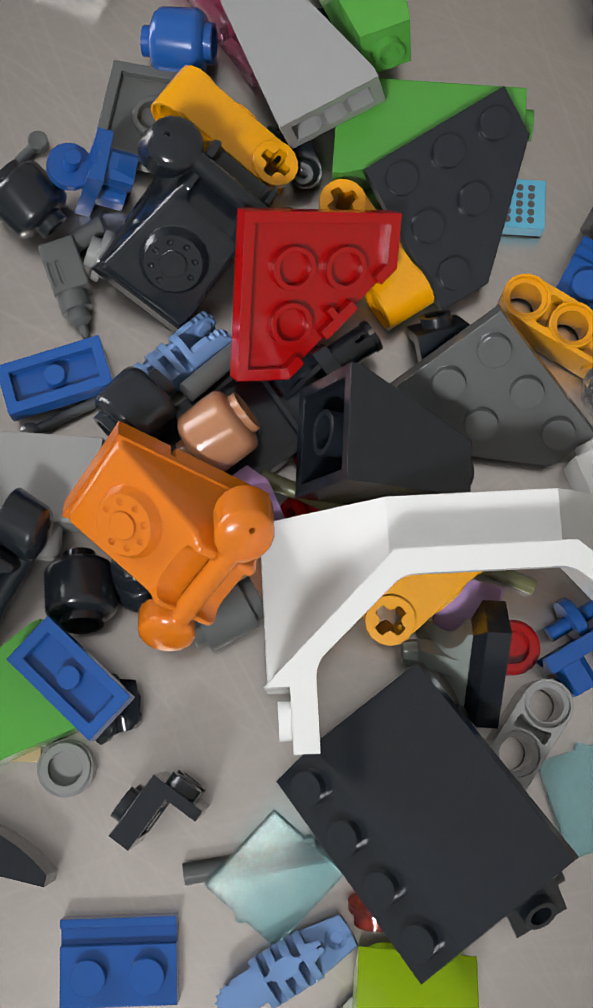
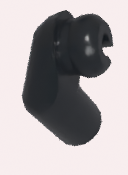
M267 126L271 133L288 145L280 129ZM307 141L292 149L298 160V171L292 182L296 187L304 190L312 189L318 185L322 176V166L312 142Z

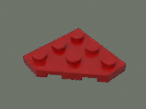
M237 208L230 376L236 381L290 379L304 365L302 359L322 338L328 340L358 309L356 304L376 283L382 285L397 270L402 213L392 210Z

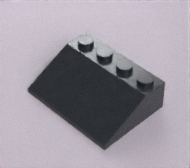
M423 662L414 664L320 739L321 754H303L276 781L421 985L455 960L579 858Z

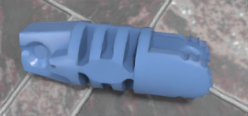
M207 310L202 311L169 336L168 344L164 345L161 343L154 351L144 356L145 361L142 365L137 362L133 366L142 369L146 373L153 368L157 369L172 383L177 393L180 390L179 384L231 342L232 336L225 329L222 330L220 328L216 330V319Z
M340 914L305 929L296 930L248 960L250 969L232 979L229 985L224 984L223 989H219V995L215 996L217 998L215 1005L218 1008H261L267 1003L272 1008L281 1006L324 979L325 975L357 948L358 943L354 934Z

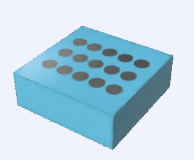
M517 179L502 234L542 236L545 230L546 181Z

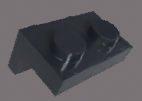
M180 769L177 772L173 771L171 775L166 771L153 774L145 787L141 784L136 788L132 786L117 804L110 816L118 823L109 834V837L129 851L144 840L170 803L196 822L210 806L209 803L201 798L206 789Z

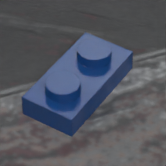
M99 335L0 365V385L8 414L14 422L96 397L113 380Z
M49 616L6 659L88 741H95L135 698L54 618Z

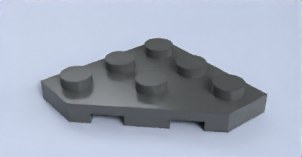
M499 304L390 383L472 441L471 457L551 466L574 451L578 446L593 438L592 425Z

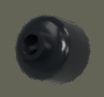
M14 159L0 170V220L21 239L27 240L37 234H40L44 239L49 238L67 218L61 212L67 200V193L49 179L47 172L37 162L29 160L20 164Z
M128 366L96 396L94 404L98 414L93 419L107 436L110 435L118 421H121L157 438L177 417V410L171 399L176 393V389L155 368L146 373L142 369Z
M86 547L68 549L63 552L62 557L53 560L44 570L46 616L54 618L68 633L87 634L101 630L104 627V622L113 617L117 611V592L111 577V562L104 557L96 555L94 550Z

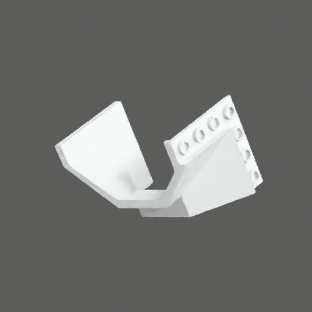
M561 488L388 496L274 521L275 538L271 547L261 556L267 680L264 690L267 695L290 694L291 700L278 702L280 742L293 741V755L321 754L317 697L318 665L323 656L397 581L404 577L423 574L561 568L593 601V493Z

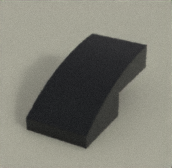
M0 824V877L40 887H45L55 881L58 868L30 841L12 829Z

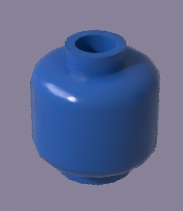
M159 7L153 13L150 25H143L141 28L140 46L142 56L150 58L152 66L159 71L179 72L185 65H192L206 72L208 65L214 66L217 59L218 34L216 23L209 22L206 14L197 7Z

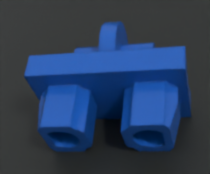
M98 127L89 153L75 143L59 144L49 153L46 161V172L49 179L63 190L76 191L81 189L74 213L90 217L95 204L121 211L127 191L130 192L133 186L139 155L112 148L113 131Z
M563 597L553 605L558 620L544 627V630L552 642L566 634L572 640L538 659L535 666L542 677L552 675L554 680L562 683L570 691L572 697H577L593 687V670L584 657L593 651V627L589 629L586 623L593 619V601L590 600L577 608L572 601Z

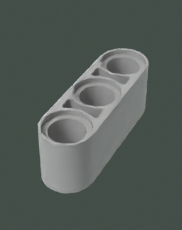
M540 679L522 685L515 692L501 714L498 729H492L485 740L498 757L501 744L507 738L514 737L522 743L525 750L524 760L518 768L510 770V772L525 790L531 784L571 719L574 707L570 691L562 683L553 679ZM537 690L547 692L554 702L552 716L544 722L538 720L530 709V699Z

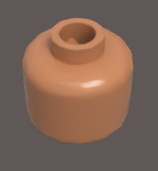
M214 391L180 415L177 420V428L181 440L175 446L177 449L226 472L256 449L258 444L256 431L261 428V425L254 413L238 394L234 392L227 396L220 391Z

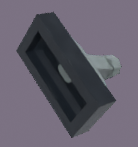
M482 600L472 618H465L463 624L453 631H446L430 620H427L415 631L419 639H407L402 643L400 653L402 664L413 666L418 662H423L428 670L442 673L453 688L459 705L465 707L476 728L498 729L512 638L506 601Z

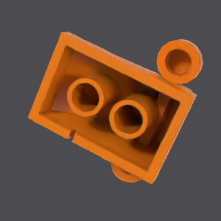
M118 421L64 501L62 513L63 517L68 518L75 527L151 594L152 599L144 602L138 610V635L151 648L165 652L180 651L190 646L196 637V621L206 626L214 623L216 613L224 598L244 574L252 576L255 573L257 559L271 547L275 538L273 504L269 493L179 449H175L171 455L170 445L121 421Z

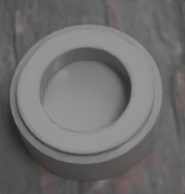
M59 740L50 744L40 755L37 764V776L42 787L48 793L63 798L78 795L88 789L95 778L97 770L93 752L87 745L77 740Z

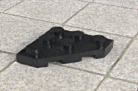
M505 86L362 171L382 209L402 213L400 241L410 260L422 271L433 290L434 303L438 310L448 308L489 282L530 135Z

